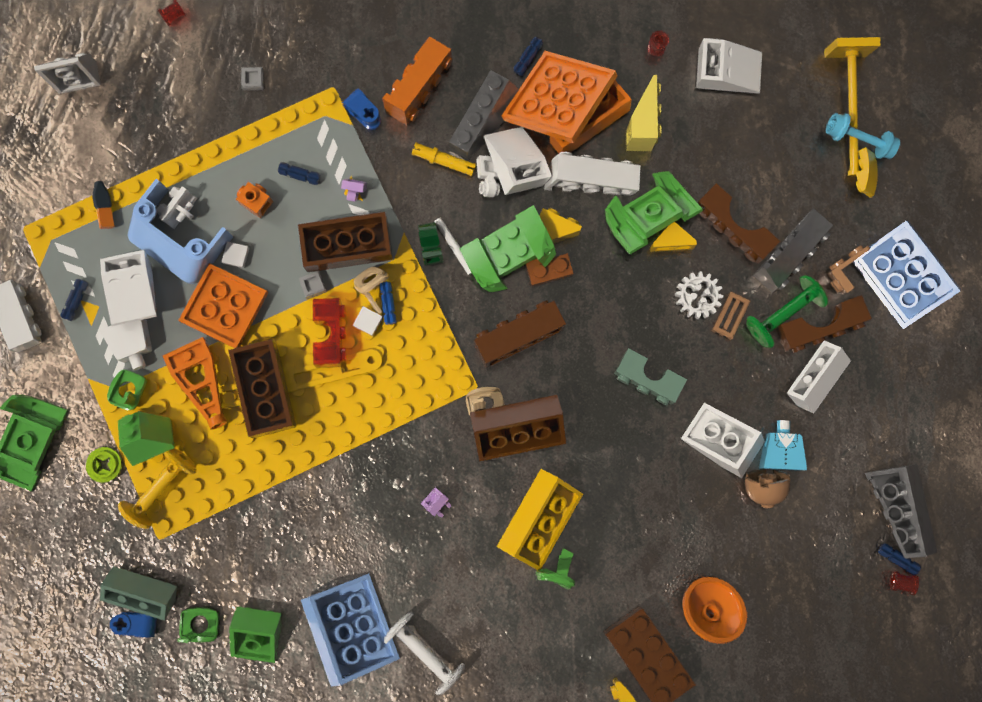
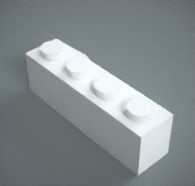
M560 152L551 161L549 170L552 177L544 185V190H552L553 186L562 187V191L569 192L583 188L584 193L599 192L601 189L604 194L631 196L639 191L640 165H635L632 161L614 162L611 158L593 159L591 155H581L579 157L572 156L570 152Z

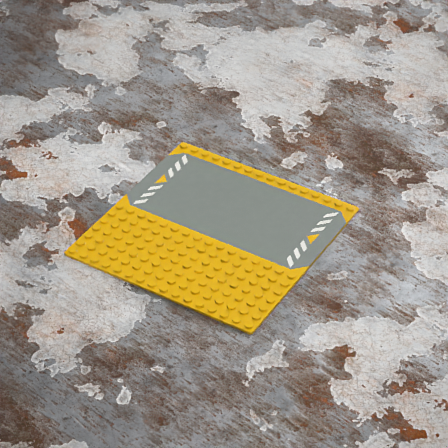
M333 87L108 188L107 191L111 198V210L114 227L111 229L99 228L97 209L94 207L92 196L30 223L23 228L59 314H61L63 308H66L65 303L71 289L74 290L73 284L75 280L81 279L88 283L86 291L82 293L84 296L80 305L74 311L76 313L72 321L61 319L139 498H141L170 461L162 453L132 466L119 448L118 420L124 416L139 411L170 418L175 448L187 455L196 465V473L193 475L180 470L147 510L146 514L152 522V528L158 539L169 537L466 396L470 391L478 388L346 109L342 105L336 89ZM281 162H284L290 166L294 165L307 169L310 173L311 171L320 174L319 183L313 185L308 181L304 182L291 178L289 175H281L278 172V167ZM348 178L367 182L366 191L363 193L359 192L357 201L347 200L348 190L341 189L343 179ZM155 179H158L169 190L158 203L156 209L163 203L168 206L172 200L169 197V192L173 187H184L197 198L193 204L194 206L189 211L194 217L192 219L185 217L173 229L159 218L160 215L156 213L151 224L183 248L189 241L195 238L202 239L210 244L220 229L224 227L233 236L230 242L249 247L245 267L240 268L223 264L222 258L225 249L212 265L269 292L240 347L270 339L274 340L277 343L283 371L369 349L376 350L381 354L382 364L379 369L372 372L290 392L289 397L296 428L250 438L247 434L240 405L222 410L227 423L220 428L210 430L207 420L170 375L163 355L204 337L214 358L218 388L236 384L228 350L234 348L178 321L199 282L195 284L186 283L147 254L152 265L157 317L146 319L152 345V351L142 355L146 367L134 371L130 361L123 363L115 358L100 332L101 329L111 326L101 277L100 259L141 250L128 239V230L134 206ZM248 182L254 186L256 183L267 190L266 194L273 200V203L261 219L241 206L236 200L238 190L243 185L246 186ZM385 212L388 220L393 260L321 270L319 272L327 292L307 300L299 278L314 272H307L303 267L298 224ZM370 267H377L388 274L389 278L384 282H390L392 285L391 293L393 294L394 314L396 315L397 322L391 325L385 324V313L383 312L381 300L382 293L380 292V286L377 285L369 293L382 312L379 315L383 318L374 335L371 336L353 326L363 306L375 312L366 296L355 289L354 279L364 270ZM377 274L369 276L365 279L363 283H368L374 277H376ZM374 357L368 358L369 364H373L375 362ZM358 358L340 363L342 373L360 369ZM197 365L185 372V376L191 384L196 385L204 381L205 371L203 365ZM330 366L295 374L294 376L296 385L332 376ZM122 369L139 374L147 380L140 401L133 410L119 408L112 405L107 399L110 384ZM124 382L119 388L121 397H124L125 392L129 391L135 394V385L132 382ZM208 386L197 391V396L205 393V391H209L210 387ZM237 390L220 394L222 404L231 405L233 401L239 400Z

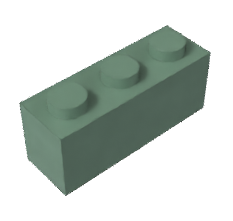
M113 566L101 584L100 601L165 620L176 601L177 586Z

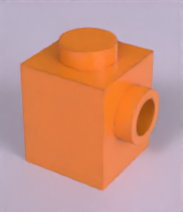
M248 182L246 186L243 185L237 192V202L260 219L273 203L270 196L266 194L267 190L257 183L254 186Z

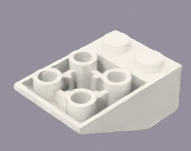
M703 38L698 54L696 88L759 94L762 52L727 40Z
M523 127L484 135L505 195L541 187L552 177L544 155Z
M145 250L100 259L101 277L111 325L116 326L157 317L152 265Z

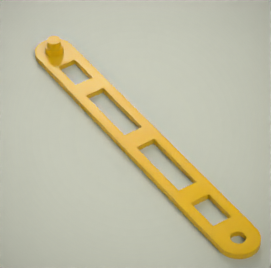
M369 349L283 371L288 393L375 371L382 364V356L378 351ZM369 357L375 358V362L373 364L368 363ZM358 358L360 369L342 373L340 363ZM330 366L332 376L296 385L295 374ZM236 384L219 388V394L237 390ZM211 390L205 391V393L198 396L202 404L212 401ZM240 399L232 401L233 404L231 405L222 404L221 402L222 410L240 406Z

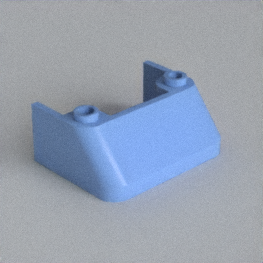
M155 179L134 206L128 230V239L141 250H145L146 254L188 284H195L200 281L208 264L215 262L225 249L226 243L230 242L233 236L222 227L210 244L199 238L192 239L184 248L151 224L157 213L156 206L169 191L158 179Z

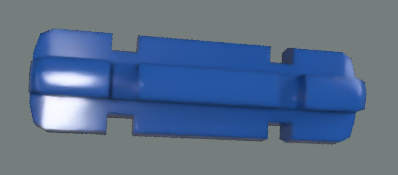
M383 282L379 286L382 293V308L385 313L384 322L386 325H391L397 322L396 315L394 314L393 294L391 293L392 285L390 282Z

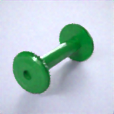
M806 275L801 276L800 284L804 291L762 323L753 316L747 318L746 324L750 333L762 346L772 348L774 342L770 332L811 301L820 307L827 306V294L814 278Z

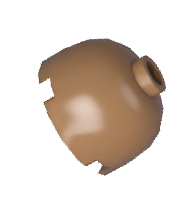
M767 469L748 472L745 477L746 492L755 503L761 504L763 508H773L776 504L781 503L787 498L790 492V475L780 470H774V474L766 473Z

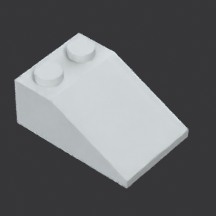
M80 53L75 55V57L57 58L52 62L34 66L35 71L59 94L101 85L97 63L90 54Z
M706 403L702 405L681 438L688 445L741 478L765 442L762 433Z

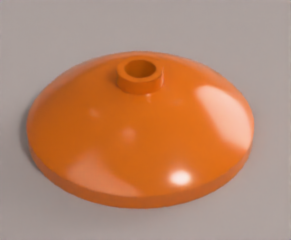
M703 577L694 581L685 591L683 612L689 626L698 636L712 643L725 644L735 640L742 634L747 622L746 607L740 594L729 583L715 577Z

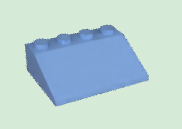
M906 220L872 244L869 251L853 261V264L903 329L961 291V288L909 220Z
M370 574L301 600L330 686L343 685L400 659L393 638L387 644L384 642V637L389 631V627Z

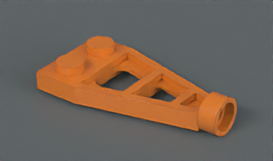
M201 337L163 355L170 375L207 420L210 430L224 426L227 421L222 412L214 358L205 338ZM201 364L204 367L205 379L203 382L193 385L186 378L185 372ZM209 386L213 399L211 402L202 404L196 392Z

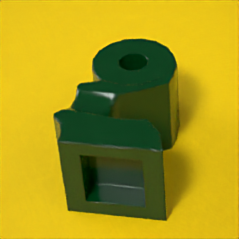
M435 222L418 225L424 266L444 262L441 248H439L440 242Z

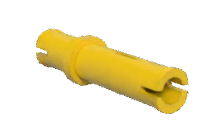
M415 142V149L413 148L411 155L429 160L431 164L437 163L472 177L476 163L441 152L436 147L433 149Z

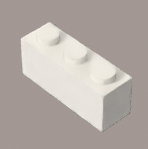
M9 280L0 284V328L8 349L19 353L42 343L40 338L42 333L39 326L34 323L32 318L34 312L31 306L26 303L24 298L26 296L25 289L21 284Z
M823 341L787 394L797 406L815 413L851 360L841 347Z

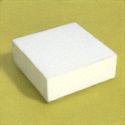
M227 242L222 263L244 268L249 247Z
M363 306L353 326L373 336L383 317Z

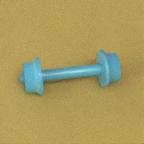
M835 113L829 119L826 126V134L832 136L834 141L841 140L845 134L876 146L875 156L879 159L883 157L891 159L899 149L900 139L895 137L893 132L887 131L881 138L849 126L851 117L846 113L843 115Z

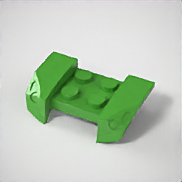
M669 171L653 173L656 187L624 207L618 197L615 196L605 209L606 221L611 231L630 255L647 245L648 237L680 218L687 221L703 211L701 206Z
M534 205L517 214L514 221L481 240L476 238L459 248L471 273L483 289L489 292L508 289L502 277L535 258L546 267L555 257L554 244Z
M15 394L9 397L0 407V409L12 413L0 440V479L33 492L42 472L39 471V467L55 431L60 430L68 410L35 397Z

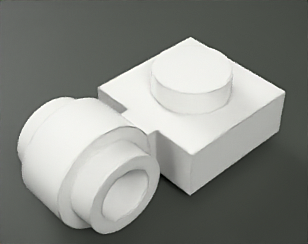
M479 155L477 158L478 179H485L479 185V193L483 194L484 197L493 198L500 191L499 183L495 182L499 177L491 156Z

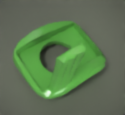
M122 369L110 384L107 394L108 401L112 405L124 410L135 409L146 386V378ZM124 382H132L136 390L135 394L129 391L125 392L124 397H121L119 388Z
M563 548L561 555H559L556 573L548 569H538L535 573L537 580L552 581L571 590L575 586V581L567 575L573 553Z
M200 607L183 610L180 615L179 635L181 638H178L177 642L214 641L218 635L217 611ZM198 615L204 616L208 621V627L203 633H196L191 628L192 619Z

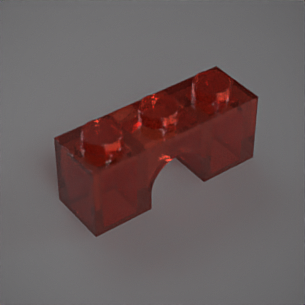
M339 298L313 299V322L316 325H327L331 329L327 340L313 342V365L316 368L343 367V361H346V348H342V339H346V327L342 326V318H346V307L342 305Z

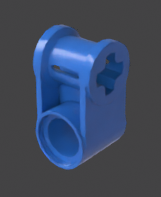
M357 88L342 102L345 109L365 128L374 130L380 126L381 117L377 107L360 89Z
M123 612L111 619L110 629L117 635L145 638L155 637L157 618L139 612ZM123 619L127 626L123 627L122 624H119V621Z

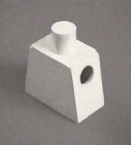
M146 319L116 326L111 325L100 330L118 361L123 363L130 361L134 371L146 367L142 355L152 351Z

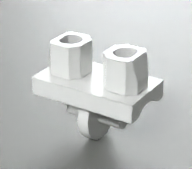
M173 187L169 192V197L172 200L168 206L163 203L156 209L160 215L159 218L173 229L185 217L189 219L194 217L189 211L194 206L193 204L197 198L184 187Z

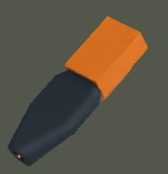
M97 181L94 183L92 198L94 207L97 209L99 228L111 229L114 227L110 194L104 183Z

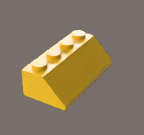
M540 469L497 547L536 570L542 569L583 493L560 478Z

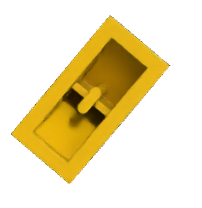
M673 222L653 242L650 252L691 250L697 245V240L676 222Z

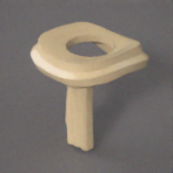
M370 267L355 277L354 287L358 292L366 296L375 312L380 314L382 311L369 291L385 280H388L389 277L387 272L382 269ZM377 274L376 277H374L368 283H363L365 279L369 276Z
M498 387L477 388L470 391L465 399L469 415L470 412L485 409L486 402L482 397H489L494 401L492 408L505 405L501 390Z

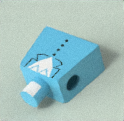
M778 420L777 433H767L765 435L759 469L807 470L802 435L790 434V421Z

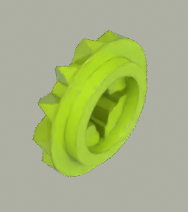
M97 448L90 453L86 460V471L89 477L96 482H110L118 477L122 469V459L117 451L111 448ZM109 459V463L107 465L109 466L110 470H100L102 464L99 460L107 461Z

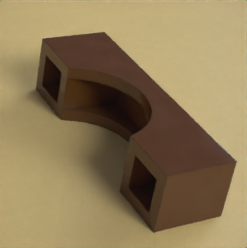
M716 183L699 200L698 204L703 209L699 214L705 219L708 218L718 232L726 234L729 237L730 243L737 248L740 247L750 261L759 264L777 246L780 240L765 227L757 230H747L738 226L730 214L732 197Z
M862 295L836 305L834 318L826 327L812 326L800 317L781 324L776 330L785 352L792 350L793 353L806 349L805 344L812 342L813 346L826 341L825 337L832 335L833 338L846 334L845 330L852 327L853 331L866 326L865 322L872 318Z

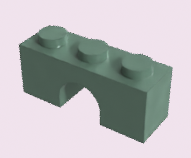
M628 348L614 373L618 376L617 379L624 384L629 385V383L638 386L637 390L645 395L653 394L657 397L656 400L664 405L674 404L687 379L668 369L664 371L660 380L648 379L644 373V366L648 358Z

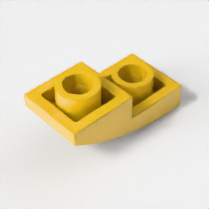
M865 147L858 151L861 158L858 162L862 170L856 173L858 179L856 186L860 193H864L871 198L876 191L878 168L875 154Z
M617 678L612 679L614 685L610 686L614 700L618 699L619 702H636L621 681Z

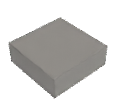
M263 67L241 68V88L243 91L264 90Z
M319 271L299 278L307 300L327 292Z

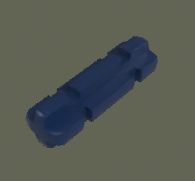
M538 37L532 39L530 46L528 45L519 62L514 66L513 71L516 74L522 76L525 73L526 68L529 67L537 52L543 46L541 39Z
M281 162L278 167V172L281 175H289L291 178L304 182L308 181L313 185L319 183L320 174L311 171L310 173L307 169L294 165L290 166L284 162Z
M81 279L75 280L73 284L74 290L71 289L65 303L66 308H63L60 314L61 318L68 321L74 319L76 314L74 311L78 309L84 296L82 293L86 291L88 286L86 281Z
M883 543L878 549L880 555L888 557V560L902 569H906L912 575H917L921 570L920 564L911 561L910 558L905 559L901 552L894 550L888 544Z

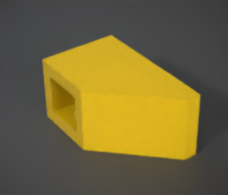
M543 208L539 216L553 244L579 235L582 226L579 225L577 220L569 217L565 219L559 216L560 213L556 210Z

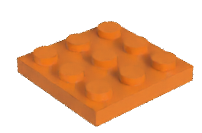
M209 263L178 321L232 348H238L242 344L269 292Z

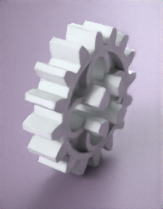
M699 272L696 277L694 273H691L689 279L687 277L682 279L684 284L679 283L677 285V288L681 291L675 293L676 297H680L676 305L682 304L683 307L680 311L687 310V317L695 314V318L699 319L702 314L704 318H708L709 312L711 314L717 312L714 307L719 308L721 306L718 300L722 299L723 295L718 294V292L722 289V286L716 287L715 284L718 280L711 281V274L703 277V273ZM701 283H705L707 289L701 293L702 298L696 303L697 308H693L691 302L697 298L696 293L702 288ZM686 288H691L692 293L688 294ZM707 297L712 299L711 304L707 303Z

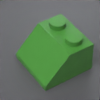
M138 411L118 420L119 448L132 466L175 448L172 421L168 417Z
M236 607L229 627L230 657L275 663L281 632V613L249 607Z

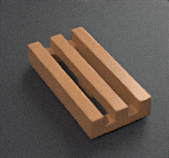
M730 292L711 331L732 340L750 300ZM734 298V299H736V300H735V302H734V304H733V306H732V308H731V311H730V313H729V315H728V317H727V319H726V321H725V323H724V325H723V327H722V329H721V328H719V326H720V324H721V322H722V320H723V318H724V315H725V313H726V311H727V309H728V307H729V305H730L732 299ZM742 302L743 306L729 333L726 330L739 303Z

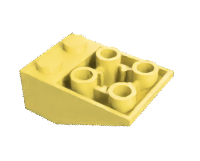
M653 75L626 129V151H652L654 145L658 143V137H661V124H658V117L661 115V103H657V98L661 93V83H657V75Z

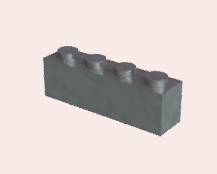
M490 70L449 141L450 151L469 160L485 143L484 135L492 134L499 129L500 125L504 122L501 115L519 90L509 79Z
M813 208L753 276L771 292L778 288L782 290L790 281L787 277L791 273L795 275L802 268L803 264L801 261L805 257L809 259L816 252V244L819 241L823 243L830 236L829 230L833 224Z
M918 464L865 473L875 489L873 492L876 498H879L883 506L886 520L889 519L893 535L904 558L926 557L937 553Z

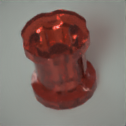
M172 0L173 3L164 9H158L168 27L172 21L180 16H186L177 0Z
M655 31L651 35L647 47L650 55L659 57L664 54L669 43L668 35L663 31Z
M893 571L889 582L890 590H903L909 592L910 595H915L919 588V577L917 575H901L900 572Z

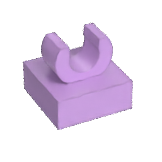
M346 178L342 180L341 189H347V200L355 202L358 199L359 192L363 193L366 191L367 182Z
M436 487L421 503L433 516L437 514L439 517L444 516L440 512L444 505L448 508L451 507V504L448 502L449 499Z

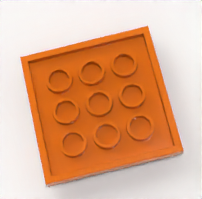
M544 51L501 116L506 122L574 144L617 78L616 70Z

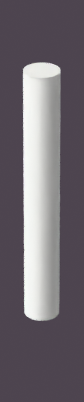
M442 218L436 219L434 222L467 274L471 275L472 273L459 249L461 247Z

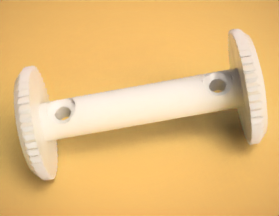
M409 612L387 632L384 642L387 644L394 635L399 637L443 681L435 691L437 695H442L459 679L465 670V665L461 663L452 672L405 625L414 615L412 612Z

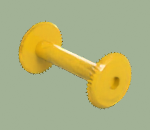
M173 448L164 452V456L170 461L169 464L135 505L126 501L119 502L118 510L129 523L141 529L150 528L152 522L145 513L180 470L191 475L196 473L194 462L180 450Z

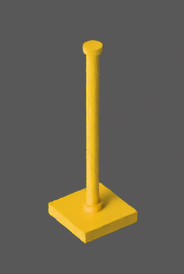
M880 37L836 38L824 49V58H848L849 115L851 117L849 126L858 129L857 58L867 57L880 47ZM849 135L850 171H848V176H856V173L861 171L859 170L858 139Z

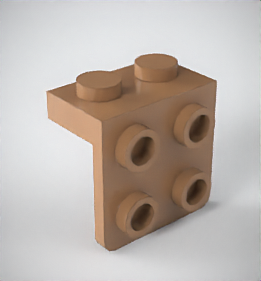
M860 245L848 254L849 259L844 261L842 258L829 267L832 270L828 273L832 279L830 284L837 293L846 294L854 289V286L842 272V269L871 249L869 246L863 248Z

